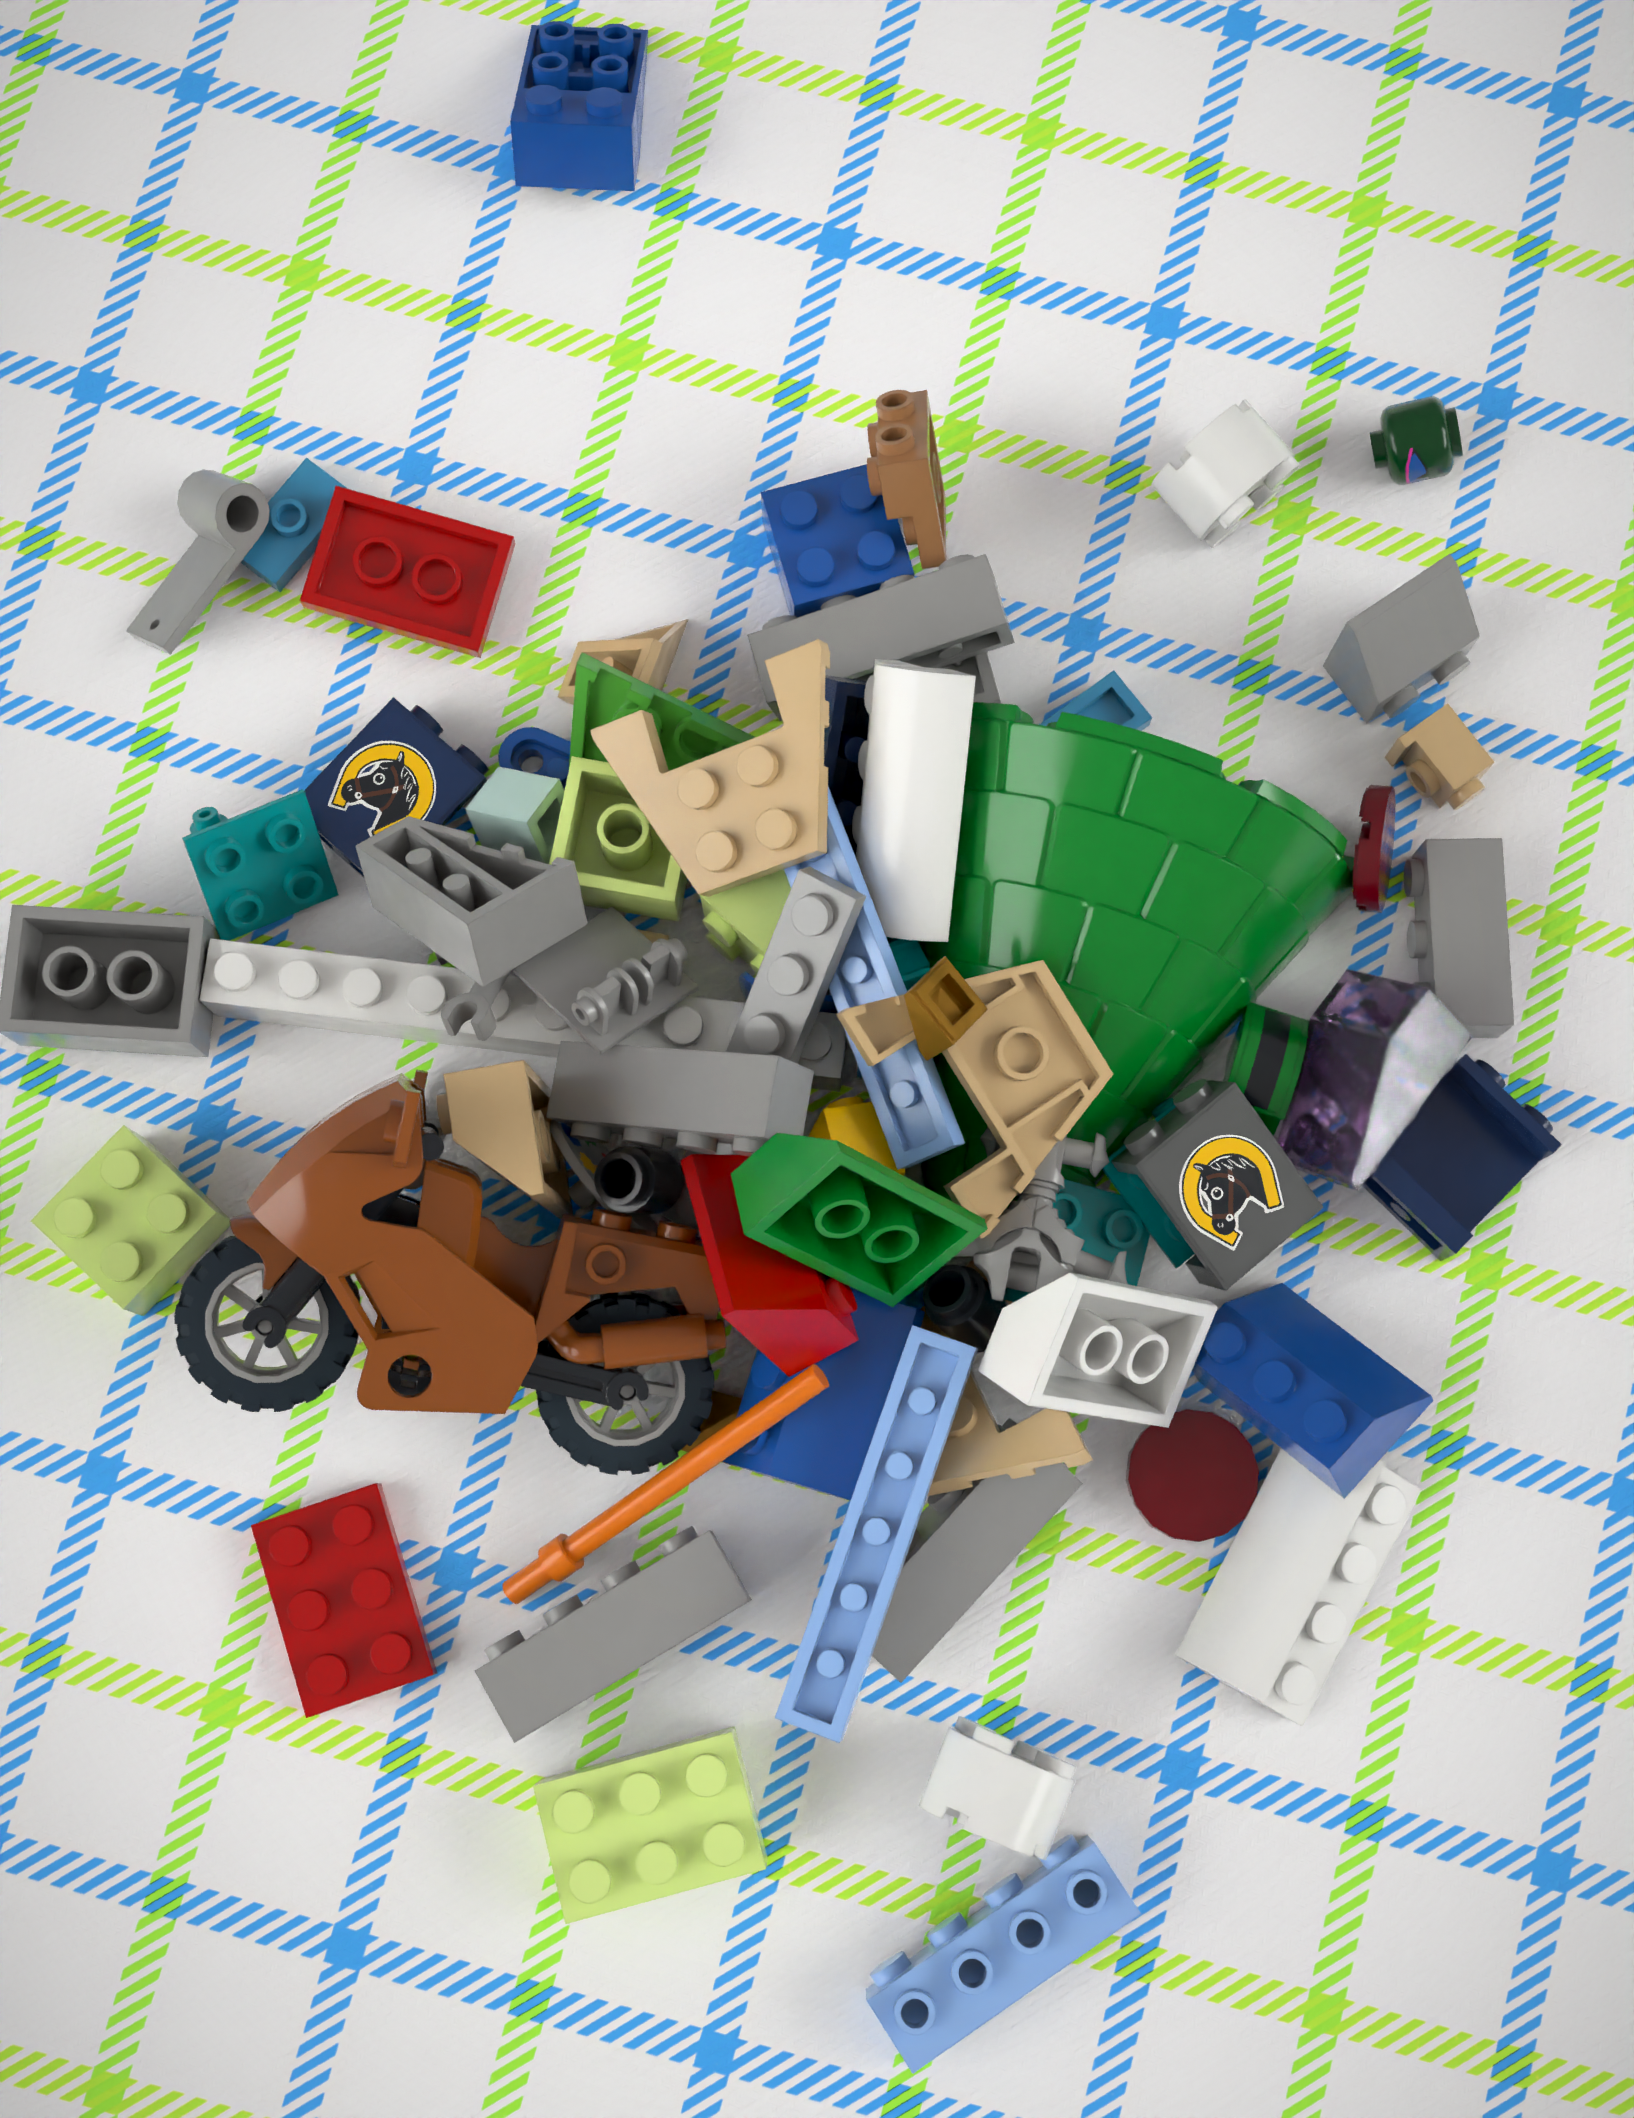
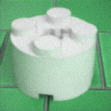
M1244 399L1239 406L1235 403L1195 435L1183 447L1186 450L1180 458L1183 464L1176 469L1168 462L1154 478L1151 485L1200 541L1205 540L1211 548H1214L1240 524L1238 520L1252 507L1258 511L1277 495L1285 486L1283 482L1299 468L1300 464L1294 459L1295 454L1252 405Z
M958 1716L955 1727H948L918 1806L940 1819H944L945 1814L957 1818V1823L963 1825L962 1829L991 1842L1031 1857L1036 1855L1040 1859L1046 1860L1075 1784V1780L1072 1777L1076 1766L1018 1740L1016 1748L1012 1752L1015 1741L996 1733V1731Z

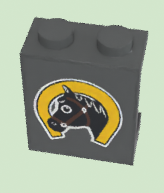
M1200 1079L1185 1087L1174 1097L1173 1103L1176 1107L1158 1122L1150 1120L1133 1130L1123 1142L1126 1149L1112 1159L1111 1163L1118 1172L1138 1175L1195 1253L1185 1264L1199 1284L1227 1291L1324 1207L1235 1082Z

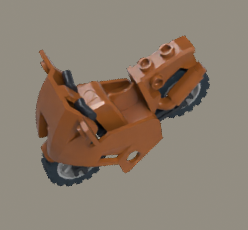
M418 1069L415 1073L414 1082L403 1073L384 1080L339 1106L304 1134L284 1154L247 1201L252 1213L233 1216L230 1219L231 1230L235 1236L222 1240L196 1264L182 1286L179 1303L176 1305L174 1324H177L178 1332L176 1338L177 1348L180 1355L185 1356L186 1361L190 1365L188 1371L198 1384L203 1382L212 1390L211 1395L221 1402L227 1404L228 1400L240 1404L242 1410L249 1412H259L261 1408L274 1409V1412H281L293 1409L295 1404L313 1401L322 1395L327 1387L341 1377L354 1353L358 1336H360L368 1349L357 1388V1399L363 1407L370 1410L505 1414L520 1386L535 1389L541 1418L544 1420L553 1441L559 1447L562 1446L568 1451L570 1457L577 1463L585 1467L587 1464L598 1467L599 1472L611 1475H618V1471H631L632 1475L646 1473L650 1471L649 1467L661 1462L665 1466L679 1457L678 1452L686 1445L691 1446L701 1433L699 1428L704 1419H708L713 1404L711 1396L715 1379L708 1350L726 1348L725 1326L722 1319H717L720 1306L703 1243L701 1240H696L697 1228L675 1222L659 1221L657 1232L632 1228L633 1216L605 1209H593L591 1220L562 1214L555 1239L549 1243L527 1246L513 1242L500 1232L491 1219L481 1216L483 1187L478 1174L466 1166L440 1158L444 1150L443 1140L446 1135L442 1132L438 1118L427 1120L425 1087L428 1071ZM422 1186L421 1201L401 1193L403 1189L413 1190ZM262 1270V1293L256 1300L233 1285L243 1276ZM353 1273L377 1313L374 1327L359 1303V1290L350 1276ZM675 1287L682 1302L667 1303L663 1300L660 1302L651 1299L649 1295L631 1292V1295H618V1292ZM603 1294L600 1295V1299L590 1302V1295ZM224 1295L248 1311L245 1319L219 1326V1308ZM314 1296L319 1307L320 1321L296 1317ZM287 1329L318 1334L312 1347L299 1359L285 1335ZM251 1331L255 1339L245 1361L240 1359L228 1347L223 1337ZM264 1344L267 1348L277 1346L287 1365L261 1367L254 1364ZM405 1355H416L423 1359L413 1360L405 1357ZM670 1362L673 1372V1385L645 1380L643 1375L657 1363ZM649 1394L670 1397L665 1409L653 1421H650L640 1400H646ZM588 1401L607 1406L600 1424L596 1423L585 1413L579 1402ZM623 1405H630L641 1426L635 1429H611L618 1411L622 1409Z

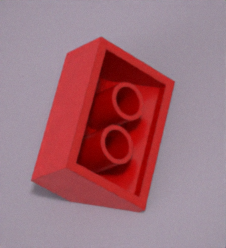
M691 1154L680 1161L722 1317L788 1377L858 1341V1335L851 1313L857 1310V1303L848 1285L744 1235L731 1173L749 1156Z

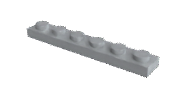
M812 867L798 870L726 1052L775 1055L798 1064L866 899L865 895ZM718 1143L716 1153H714L715 1155H740L732 1152L733 1144ZM686 1150L683 1159H684L685 1157L691 1155V1154H711V1153H701V1152H695V1151ZM680 1165L683 1173L681 1195L677 1202L670 1209L662 1212L661 1215L675 1223L697 1228V1236L701 1238L682 1165Z

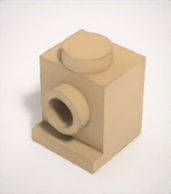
M1448 703L1400 736L1385 756V759L1392 767L1401 760L1407 766V777L1419 794L1426 798L1431 797L1439 808L1449 803L1454 811L1464 806L1485 789L1480 779L1494 764L1493 759Z

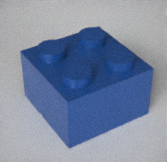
M867 464L761 492L762 522L790 615L801 617L819 611L825 602L835 597L853 595L857 598L878 591L882 583L893 577L901 575L914 576V570L898 518L887 520L883 496L871 495Z

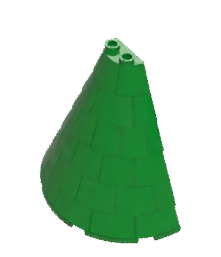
M973 702L948 942H918L930 964V968L946 956L964 979L1044 960L1113 1072V1076L1068 1132L1066 1138L1094 1143L1095 1135L1099 1133L1106 1138V1152L1109 1157L1124 1145L1125 1138L1133 1130L1155 1118L1152 1114L1154 1108L1163 1101L1174 1098L1202 1068L1204 1059L1241 1020L1247 1004L1250 1002L1256 1003L1260 994L1306 946L1309 936L1350 895L1353 889L1354 857L1344 855L1347 839L1316 810L1265 779L1241 781L1238 785L1226 780V776L1221 772L1223 760L1144 731L1090 717L1062 712L1057 722H1051L1047 726L1033 724V718L1028 713L1022 711L1017 705ZM941 1052L934 1056L933 1060L965 1144L922 1162L925 1187L952 1201L943 1186L987 1158L986 1150L980 1137L988 1126ZM1062 1164L1060 1172L1066 1180L1097 1188L1096 1185L1106 1176L1102 1169L1095 1178L1087 1168ZM1016 1195L1012 1201H1017L1019 1196Z

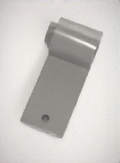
M202 469L193 472L183 481L178 492L177 505L179 513L185 523L198 536L126 630L133 638L170 655L262 535L268 524L270 510L267 498L263 492L253 484L214 470Z

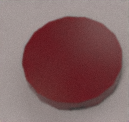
M1370 785L1363 794L1359 817H1362L1361 822L1368 823H1363L1358 845L1355 844L1353 867V899L1356 900L1358 911L1382 913L1385 906L1392 866L1396 800L1393 786Z
M1186 1409L1174 1413L1169 1428L1149 1425L1140 1432L1128 1454L1125 1481L1134 1506L1150 1527L1171 1539L1201 1542L1225 1535L1245 1519L1257 1496L1259 1469L1251 1444L1234 1424L1213 1412Z

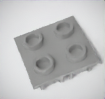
M612 906L589 920L588 924L514 968V974L599 1055L697 991L699 986L682 971V963L688 959V953L681 941L676 938L668 941L660 938L652 943Z

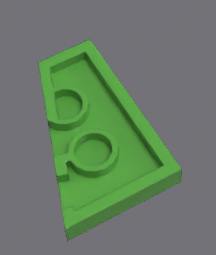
M583 652L577 661L569 767L572 756L608 762L593 741L590 730L639 710H644L653 715L669 771L755 738V736Z

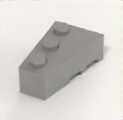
M410 816L356 845L372 907L482 987L507 975L512 969L588 924L575 861L557 857L552 862V865L527 859L523 847L506 843L501 848V851L476 845L474 834Z

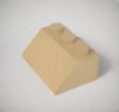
M524 1060L444 1074L446 1094L437 1095V1111L443 1134H452L453 1141L457 1145H460L493 1172L559 1219H561L562 1214L573 1215L571 1197L568 1193L569 1182L565 1158L551 1133L550 1125L552 1119L546 1118L551 1089Z

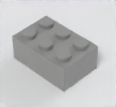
M12 905L0 994V1033L20 1046L209 1058L213 1012L202 1004L199 999L210 938L219 939L216 928L204 916Z

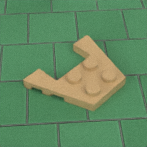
M819 639L765 660L783 721L781 728L669 771L652 713L639 710L590 730L593 741L699 895L710 897L827 853L828 767L824 766V728L829 727V702L825 700V670L830 669V650L828 644Z
M1044 960L964 979L988 1010L953 1046L942 1052L1000 1145L999 1150L943 1186L954 1203L985 1219L988 1229L977 1237L981 1239L992 1232L1000 1221L998 1219L1009 1203L1017 1193L1021 1194L1036 1175L1035 1170L1054 1145L1065 1138L1113 1076V1072ZM904 994L846 1008L836 1014L868 1066L876 1065L916 1039Z
M973 1258L966 1266L975 1269L987 1281L983 1272L974 1265ZM1006 1300L1009 1305L1013 1303L1012 1301ZM925 1306L920 1309L925 1312L921 1328L948 1337L930 1320L926 1314ZM971 1369L927 1496L971 1488L972 1481L1004 1474H1008L1011 1479L1035 1475V1468L1065 1462L1067 1467L1070 1468L1084 1465L1093 1459L1069 1412L1044 1409L1001 1432Z

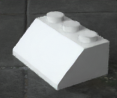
M1068 1273L1002 1308L978 1371L1027 1406L1169 1428L1218 1306L1206 1300Z

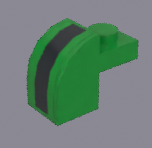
M1250 1002L1242 1014L1227 1054L1223 1081L1235 1082L1274 1137L1280 1120H1284L1300 1074L1306 1050L1309 1020Z

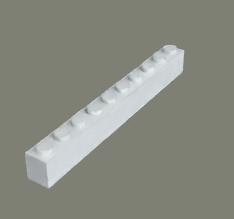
M210 938L199 1001L217 1017L555 1058L558 1057L560 1041L587 1043L516 975H508L490 1007L496 1019V1029L486 1041L478 1040L471 1024L472 1019L463 1023L456 1036L448 1035L442 1022L441 1010L444 1005L455 996L469 993L475 983L473 979L457 968ZM688 996L616 1045L726 1052L745 1003ZM818 1013L798 1061L799 1065L814 1071L811 1089L840 1092L847 1035L842 1023L834 1013Z

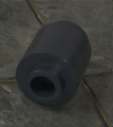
M621 1146L610 1151L599 1162L595 1171L594 1183L596 1191L603 1202L615 1211L659 1214L670 1209L679 1199L683 1188V1173L678 1161L664 1150Z
M955 1264L942 1266L927 1279L923 1288L925 1311L930 1320L950 1339L978 1348L977 1353L985 1352L1002 1308L1009 1305L1004 1299L1003 1301L992 1299L988 1282L975 1269L968 1266Z

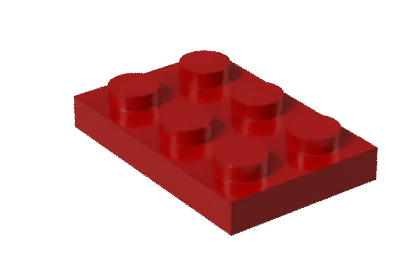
M336 485L300 602L304 608L481 658L516 544L514 536Z
M375 1483L251 1525L306 1718L438 1674L381 1483Z

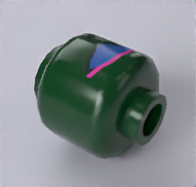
M1435 396L1386 407L1380 417L1381 430L1369 432L1375 469L1388 466L1391 479L1398 485L1445 476L1452 470L1454 458L1463 456L1455 407L1445 409L1444 403Z

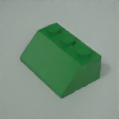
M776 1133L731 1173L745 1236L891 1307H894L988 1229L984 1218L837 1140Z

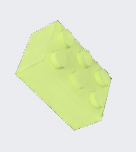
M735 1726L542 1778L533 1785L565 1924L765 1870L767 1867L768 1857Z

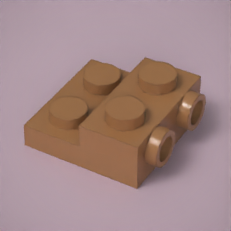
M888 391L880 395L876 400L878 422L867 425L871 457L867 458L870 492L872 496H883L887 520L902 518L906 545H918L922 569L939 567L947 560L946 495L928 391Z

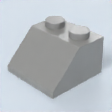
M1448 554L1346 622L1323 664L1324 669L1366 724L1383 712L1390 719L1399 715L1420 698L1421 695L1417 689L1432 679H1435L1439 685H1442L1454 678L1470 664L1466 655L1480 635L1458 564L1453 557Z

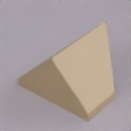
M688 619L615 640L578 642L557 697L566 703L574 705L576 665L582 652L662 691Z

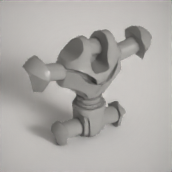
M987 1127L980 1140L985 1147L988 1157L999 1150L1000 1145ZM1096 1133L1094 1143L1066 1138L1067 1135L1062 1141H1058L1035 1170L1036 1175L1021 1194H1016L1019 1196L1017 1201H1011L1008 1208L999 1216L998 1219L1000 1221L992 1232L982 1239L976 1238L954 1256L974 1257V1265L987 1278L992 1299L1003 1301L1006 1288L1032 1293L1068 1273L1128 1284L1125 1274L1127 1251L1119 1252L1113 1263L1083 1251L1082 1248L1085 1240L1075 1236L1073 1230L1067 1228L1065 1220L1059 1219L1058 1209L1053 1208V1203L1056 1202V1194L1059 1193L1060 1189L1065 1188L1064 1177L1060 1174L1062 1164L1087 1168L1096 1178L1101 1169L1109 1163L1106 1152V1138L1103 1135Z

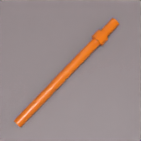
M811 1365L573 1534L568 1536L562 1533L538 1550V1558L503 1582L502 1587L507 1598L512 1603L519 1604L553 1579L557 1582H562L584 1566V1558L828 1388L829 1382L823 1371L817 1365Z

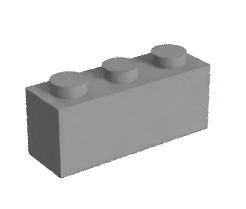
M1502 838L1425 839L1412 855V859L1406 860L1404 866L1405 894L1407 897H1414L1415 920L1410 921L1408 925L1407 948L1411 959L1418 958L1419 982H1414L1411 989L1412 1017L1414 1020H1421L1422 1039L1498 1038L1514 1026Z

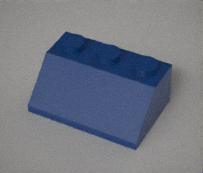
M1283 1283L1225 1302L1215 1313L1192 1369L1201 1384L1344 1499L1434 1401L1432 1396Z
M851 1289L857 1303V1310L852 1312L851 1316L859 1340L815 1363L827 1377L829 1387L730 1455L723 1462L776 1480L851 1501L912 1325L921 1328L925 1312L900 1303L891 1307L858 1290ZM757 1349L737 1417L807 1368L788 1377Z

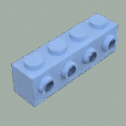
M1072 1834L1060 1839L1051 1846L1047 1859H1040L1043 1866L1022 1881L1017 1873L1002 1879L984 1893L983 1898L987 1905L966 1920L960 1912L949 1916L927 1933L926 1936L931 1942L930 1945L909 1959L905 1952L901 1951L885 1960L870 1973L875 1983L866 1988V2001L912 2074L1141 1915V1912L1105 1857L1088 1835L1078 1842Z

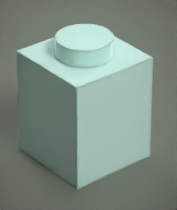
M498 767L465 810L482 846L501 851V848L506 843L523 847L527 859L549 864L564 789L560 779Z

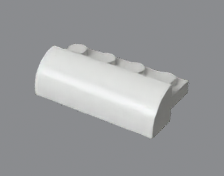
M875 659L874 673L868 678L864 693L865 708L870 714L867 741H864L861 745L858 756V768L863 779L861 806L856 808L852 820V834L857 844L856 860L886 937L948 942L976 676L951 669L926 668L902 661Z
M1281 1448L1175 1656L1303 1727L1422 1489L1386 1468V1462L1380 1459L1344 1499Z

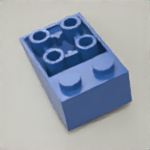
M562 21L548 22L544 25H531L510 120L516 186L635 191L641 148L648 30L631 29L623 24H608L601 28L573 27L571 24Z

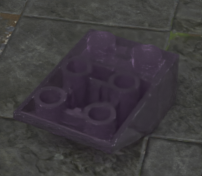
M1347 969L1309 1019L1306 1050L1296 1087L1283 1120L1278 1144L1297 1170L1358 1191L1367 1178L1378 1169L1381 1159L1404 1128L1416 1118L1419 1108L1442 1077L1453 1068L1457 1057L1473 1036L1429 988Z

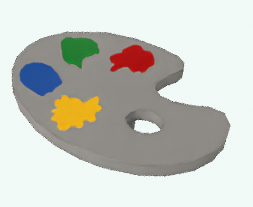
M551 1120L550 1129L554 1140L564 1158L580 1179L568 1189L571 1199L582 1209H586L597 1199L606 1210L615 1211L603 1202L596 1191L594 1183L596 1168L610 1151L603 1143L589 1142L570 1137V1125ZM625 1213L633 1216L632 1228L657 1232V1225L649 1214Z

